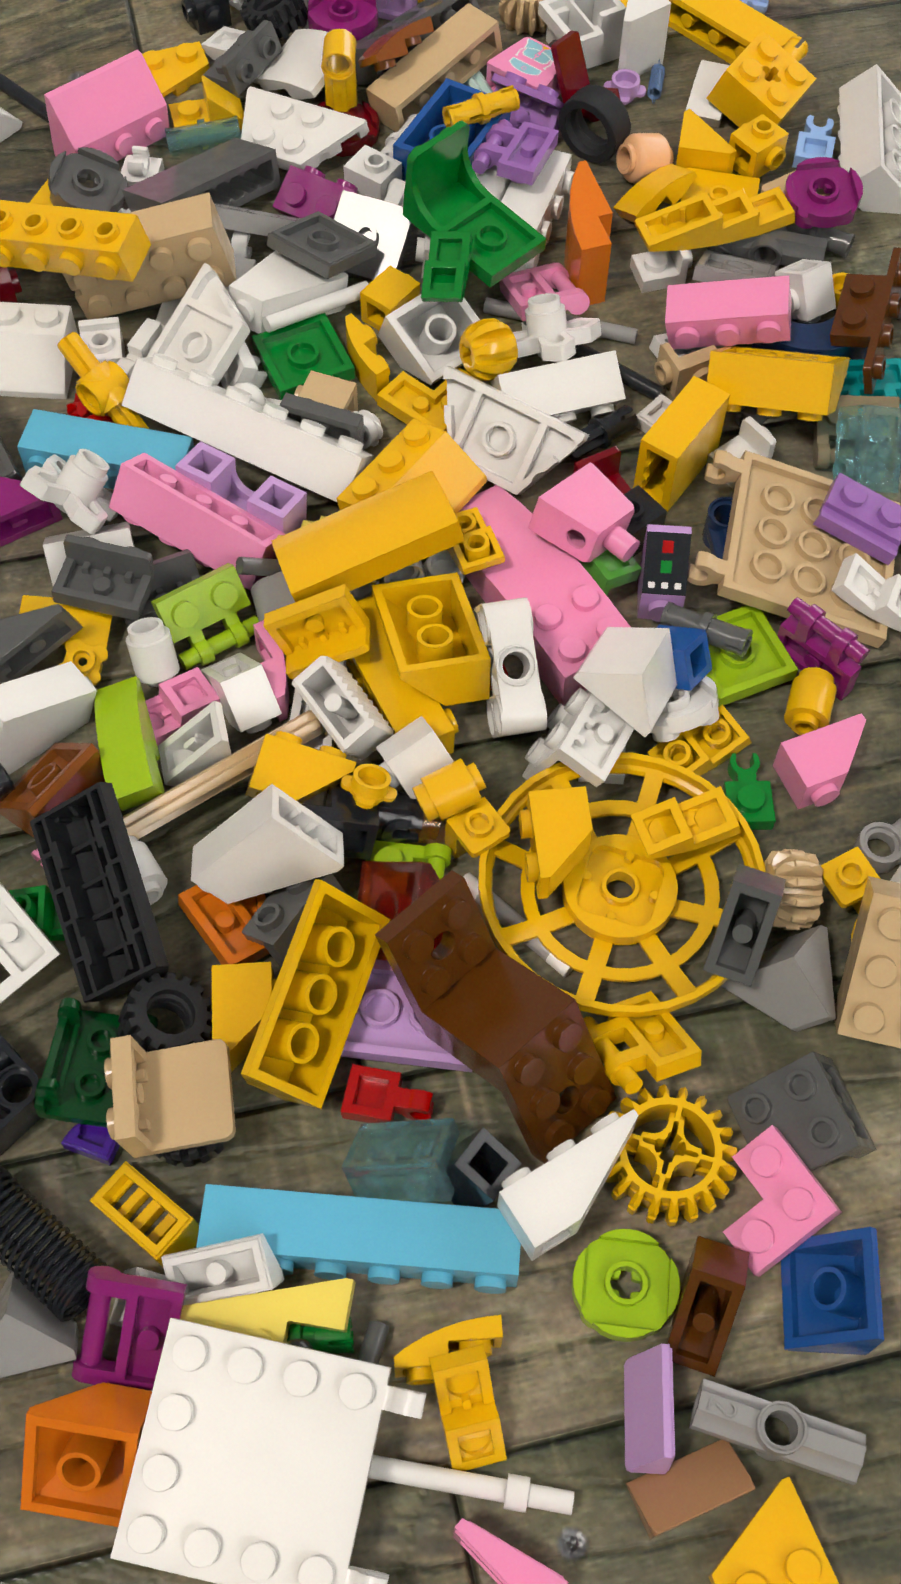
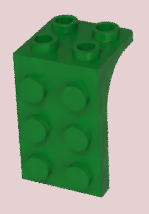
M461 120L453 126L443 129L437 136L423 145L416 146L408 155L402 215L429 238H431V231H471L473 244L469 271L491 288L543 252L547 238L493 196L481 184L472 168L468 154L470 126Z

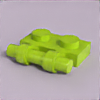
M230 563L151 601L158 618L163 621L164 626L169 628L173 643L186 637L190 643V649L178 654V659L185 670L199 663L205 666L215 661V655L234 645L236 648H240L250 642L249 638L255 635L253 624L259 622L255 615L240 622L237 616V611L251 605L234 565ZM222 620L226 630L206 640L202 629Z

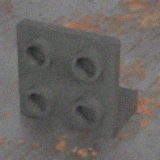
M814 1051L728 1096V1103L747 1144L773 1125L779 1129L810 1171L843 1155L859 1159L877 1150L832 1058Z

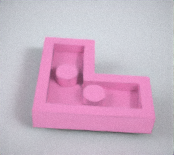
M771 1125L737 1152L736 1155L732 1156L763 1200L726 1228L723 1233L734 1248L749 1252L748 1267L754 1276L760 1277L842 1213V1211L777 1127Z

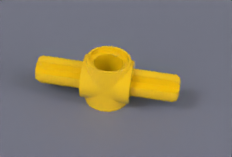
M71 332L58 342L57 347L80 377L76 381L75 389L82 404L94 415L103 416L108 413L114 423L149 429L137 412L122 406L129 383V378L124 370L112 361L107 362L104 360L100 363L78 333Z

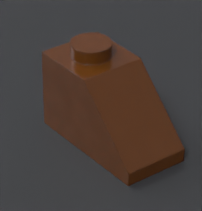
M697 1236L666 1342L672 1348L673 1363L715 1377L746 1287L749 1252Z

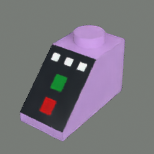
M647 524L640 562L642 570L638 577L637 618L660 622L662 612L668 602H673L681 607L684 606L692 527Z

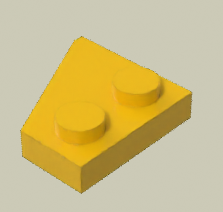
M200 41L182 43L175 47L157 51L151 50L142 54L163 98L172 92L176 97L180 96L191 85L200 83L201 76L210 68Z
M790 1477L780 1480L775 1485L772 1493L755 1516L750 1519L739 1534L738 1539L708 1576L711 1584H839Z

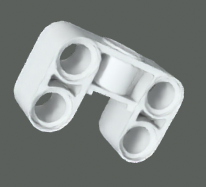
M528 598L479 604L474 608L473 613L491 658L490 679L493 696L486 700V710L492 737L497 738L546 730L547 710L541 691L533 639V617ZM507 655H515L522 661L523 673L519 679H512L504 673L502 668L503 660Z

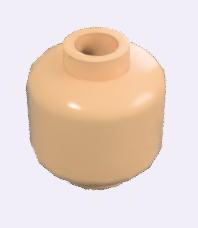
M633 133L626 137L623 144L618 148L616 155L619 172L629 183L634 184L651 172L668 164H673L674 160L672 148L667 139L660 133Z

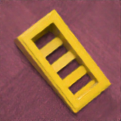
M127 1161L119 1167L89 1200L162 1267L161 1257L163 1255L196 1247L199 1224ZM133 1184L137 1185L136 1191L116 1210L113 1206ZM150 1197L152 1201L131 1223L129 1219ZM164 1211H166L168 1214L155 1227V1229L148 1236H146L144 1233L155 1223V1221L164 1213Z

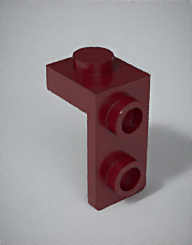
M572 30L551 45L552 57L564 104L579 89L590 85L579 32ZM604 87L612 91L620 99L618 88ZM582 109L583 117L587 118L588 121H600L593 113Z

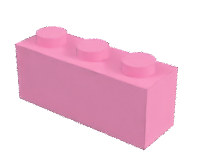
M789 275L667 285L665 326L668 343L673 349H692L711 345L733 346L791 341L792 302Z

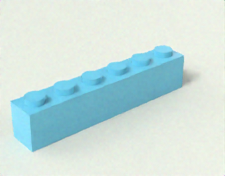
M212 1184L205 1185L196 1248L263 1233L282 1269L283 1276L292 1275L293 1269L296 1268L315 1270L314 1275L316 1277L328 1280L346 1278L347 1273L368 1275V1281L385 1285L398 1284L400 1277L421 1279L422 1286L432 1289H450L453 1287V1282L474 1284V1290L489 1294L505 1293L506 1287L517 1286L521 1243L500 1210L496 1208Z

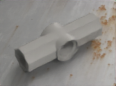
M704 1378L700 1383L691 1413L690 1429L753 1450L758 1456L768 1461L777 1462L781 1460L850 1485L857 1483L866 1452V1434L805 1414L789 1402H771ZM767 1418H778L788 1427L790 1436L787 1445H776L767 1437L765 1432V1421Z

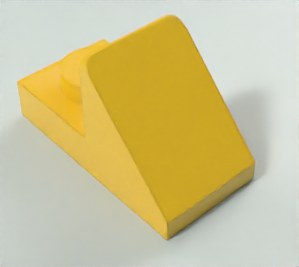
M202 75L204 99L185 100L179 103L168 104L176 140L242 130L244 111L240 98Z

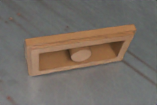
M724 1440L714 1442L673 1461L670 1470L666 1474L647 1473L626 1483L650 1540L743 1497L756 1489L729 1442Z

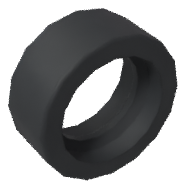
M587 85L579 89L565 102L559 112L558 124L564 141L578 157L591 163H603L610 160L617 153L618 148L623 144L626 137L630 135L631 122L628 111L622 101L612 91L600 85ZM582 109L593 113L601 121L608 139L597 136L588 127L584 120Z

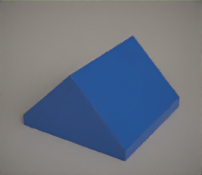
M865 1227L811 1236L781 1260L785 1350L867 1355L884 1341L876 1228Z

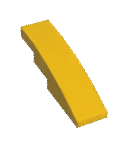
M780 186L750 198H748L744 189L713 201L708 193L704 192L635 219L634 222L649 252L683 251L723 245L795 223V211Z

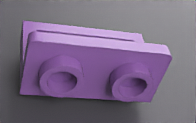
M507 71L505 77L496 73L493 74L491 81L497 84L494 92L513 85L519 94L520 108L517 111H512L510 116V123L513 128L519 129L523 121L558 130L559 112L564 105L558 99L559 92L542 84H539L537 90L525 85L527 79L510 71Z

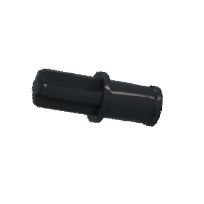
M623 405L618 410L601 419L595 417L589 420L588 426L581 429V431L589 434L587 441L567 457L577 460L597 448L605 449L611 445L613 439L636 429L638 426L636 414L627 419L625 418V415L631 413L633 409L628 405Z

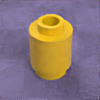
M808 667L801 670L799 675L793 679L784 721L795 733L803 735L829 725L837 692L834 677L831 673L821 668Z
M460 758L420 778L422 783L413 787L412 790L428 822L438 817L443 821L482 801L479 791L485 789L486 785L474 762L466 766Z

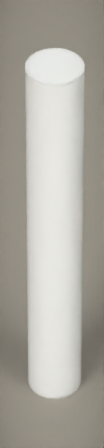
M363 281L267 315L262 319L263 326L269 333L360 300V292L369 283Z

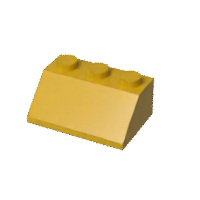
M727 346L710 351L707 383L713 384L730 394L727 412H741L742 406L757 407L756 414L762 416L779 417L782 414V410L798 412L797 419L822 421L823 415H829L836 411L850 358Z
M412 419L336 499L339 509L342 510L429 471H433L454 513H458L487 482V478L446 431Z
M458 572L371 585L372 595L400 680L444 706L489 699L491 658Z

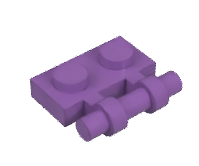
M502 119L498 124L493 125L486 134V142L481 143L476 149L472 168L476 173L483 174L487 169L496 165V176L510 179L515 183L532 186L558 143L559 130L523 121L519 129L513 128L508 120Z

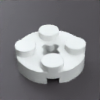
M705 676L691 691L674 689L650 732L653 739L657 742H669L675 740L681 732L715 723L719 719V699L715 682Z

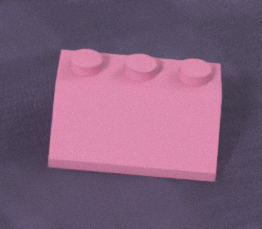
M138 49L44 94L55 156L66 151L67 156L71 153H78V148L88 147L100 150L113 157L116 161L125 158L126 155L133 154L132 146L147 147L170 135L167 104L142 53Z

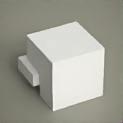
M543 0L539 2L538 15L547 25L546 42L548 44L553 40H559L571 30L578 31L587 69L619 58L626 11L625 5L620 0Z

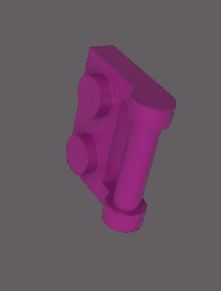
M109 1266L91 1267L88 1270L86 1289L90 1292L81 1352L77 1355L76 1360L73 1361V1379L92 1385L105 1382L152 1391L170 1318H181L187 1284L124 1274ZM112 1297L126 1300L116 1362L108 1361L102 1356Z

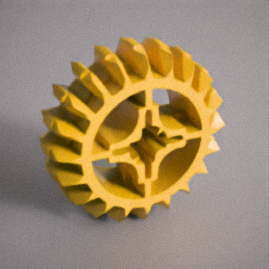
M665 1084L659 1086L656 1098H653L651 1093L644 1087L638 1092V1103L626 1096L621 1100L620 1104L622 1113L617 1111L609 1113L616 1112L621 1117L634 1109L639 1115L634 1130L651 1121H667L666 1128L661 1132L648 1133L643 1131L641 1136L632 1133L605 1181L607 1183L619 1182L612 1190L611 1197L613 1200H620L626 1195L631 1198L627 1207L629 1215H634L640 1205L647 1208L646 1222L648 1224L655 1222L659 1212L665 1213V1221L669 1227L676 1225L679 1211H681L689 1223L696 1222L698 1208L707 1214L712 1213L716 1208L714 1197L725 1199L730 1190L725 1182L733 1181L737 1173V1169L729 1164V1162L734 1160L732 1156L736 1155L738 1150L734 1146L725 1144L733 1135L732 1128L716 1127L723 1115L721 1110H714L709 1114L703 1111L707 1102L705 1096L697 1098L695 1104L686 1101L688 1096L686 1087L679 1089L676 1098L670 1097L669 1089ZM684 1127L689 1129L699 1139L706 1155L702 1154L701 1148L691 1145L686 1140ZM671 1136L672 1143L670 1149L674 1151L673 1160L669 1162L663 1174L664 1160L660 1158L663 1147H666ZM627 1154L633 1155L634 1161L645 1165L651 1175L650 1185L642 1180L634 1171ZM693 1174L705 1177L691 1188L680 1191H666L669 1181L674 1177L686 1176L691 1178Z

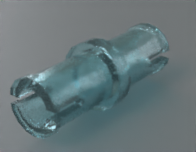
M237 116L205 122L203 118L197 119V124L165 128L170 153L196 147H202L203 150H207L213 144L224 143L235 137L241 139Z

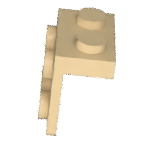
M131 1035L110 1038L111 1057L105 1059L104 1073L107 1085L112 1089L113 1107L108 1108L106 1113L107 1129L111 1139L115 1140L132 1157L138 1158L226 1142L234 1137L236 1127L229 1047L223 1040L214 1039L146 1052Z

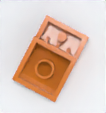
M584 160L580 161L577 165L570 190L564 265L568 271L569 280L576 288L582 289L588 295L589 305L605 302L612 246L610 233L613 212L587 161Z

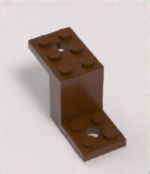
M451 870L375 934L425 1035L502 1092L532 1156L543 1164L547 1163L548 1159L546 1156L561 1143L570 1139L573 1140L596 1117L602 1115L616 1099L576 999L495 947L464 877ZM443 932L441 942L434 949V939ZM564 1090L563 1095L560 1097L559 1094Z

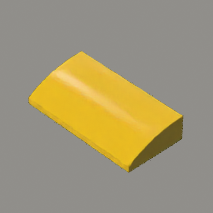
M429 471L271 540L282 573L295 602L345 584L349 591H352L465 541L459 521L433 471Z

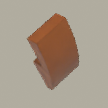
M431 16L402 25L381 36L358 60L360 68L374 65L375 72L396 67V58L408 55V47L421 44L422 35L434 32Z

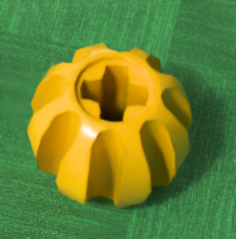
M495 318L481 319L470 324L460 337L459 352L462 364L468 374L482 381H492L499 374L509 373L517 362L518 347L516 338L507 324Z

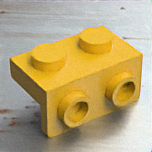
M345 584L264 614V628L285 654L286 674L290 679H295L320 656H328L339 663L347 659H353L368 652L370 649V620Z

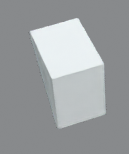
M211 702L158 745L165 785H179L231 755L221 702Z

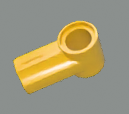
M340 28L329 31L324 37L321 69L324 74L326 105L333 108L334 111L348 112L350 108L357 106L358 102L355 61L357 43L352 33Z

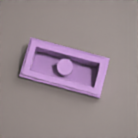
M660 1344L627 1359L624 1364L625 1468L632 1473L666 1474L670 1470L675 1458L673 1361L670 1344Z

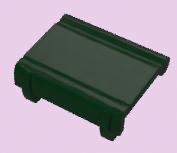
M64 998L61 1000L57 1012L58 1022L44 1072L36 1086L34 1107L38 1116L44 1119L107 1128L106 1113L108 1108L113 1107L112 1089L108 1087L105 1079L104 1062L106 1058L111 1057L110 1038L119 1037L118 1027L121 1023L118 1022L119 1015L82 1010L80 1001L74 998ZM147 1014L149 1021L157 1029L158 1019L153 1015Z

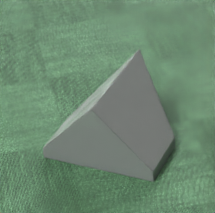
M819 925L781 940L762 954L751 987L730 979L724 982L721 987L796 1032L836 1019L827 927Z
M14 1272L10 1273L0 1291V1378L76 1360L79 1339L77 1323L73 1319L61 1322L47 1308V1304L43 1305L40 1302V1298L34 1296V1291L30 1292L27 1289V1285H23L20 1279L14 1277Z

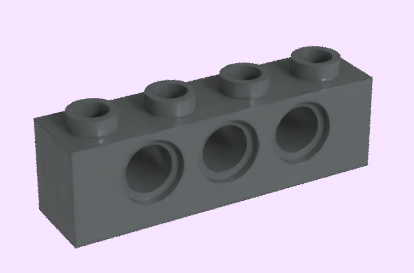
M424 0L357 41L355 56L357 85L372 84L389 70L385 69L375 72L374 65L360 68L358 63L363 53L381 36L402 25L431 16L435 31L468 3L480 10L477 0ZM433 32L428 33V34H425V35H422V36H421L422 41H423L426 37H428L430 34H432ZM417 45L408 47V53L411 50H413ZM404 56L396 58L395 62L397 63Z

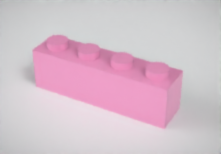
M146 453L121 463L109 508L122 515L128 523L143 527L158 536L159 540L166 545L177 547L182 551L190 550L198 564L211 567L214 570L227 563L233 564L236 569L238 557L277 559L271 540L276 539L278 535H285V533ZM238 574L243 587L250 591L258 580L267 577Z

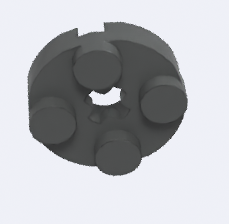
M83 147L78 148V153H71L67 156L66 151L54 158L49 169L48 187L50 190V201L53 206L118 212L125 202L122 190L127 188L126 176L123 177L119 171L120 165L117 161L100 150ZM91 180L94 182V188L84 187L80 183Z

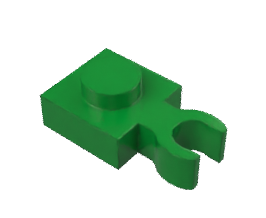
M732 753L727 771L733 781L724 782L722 790L725 796L730 799L746 819L751 830H772L776 820L771 782L756 780L760 767L759 756L756 753H752L749 762L750 768L743 769L736 763V753Z

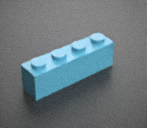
M33 409L17 448L25 473L35 465L42 467L46 459L54 454L67 462L69 457L76 455L79 449L92 451L102 457L110 466L107 472L108 481L103 488L114 490L121 463L146 453L176 470L175 465L194 448L193 437Z

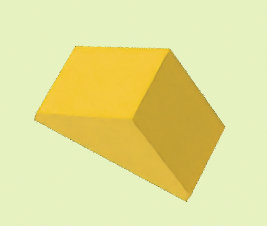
M691 109L684 111L676 165L684 168L689 167L732 174L737 150Z

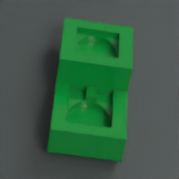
M431 231L429 259L425 260L422 302L463 301L472 253L473 238L471 231Z

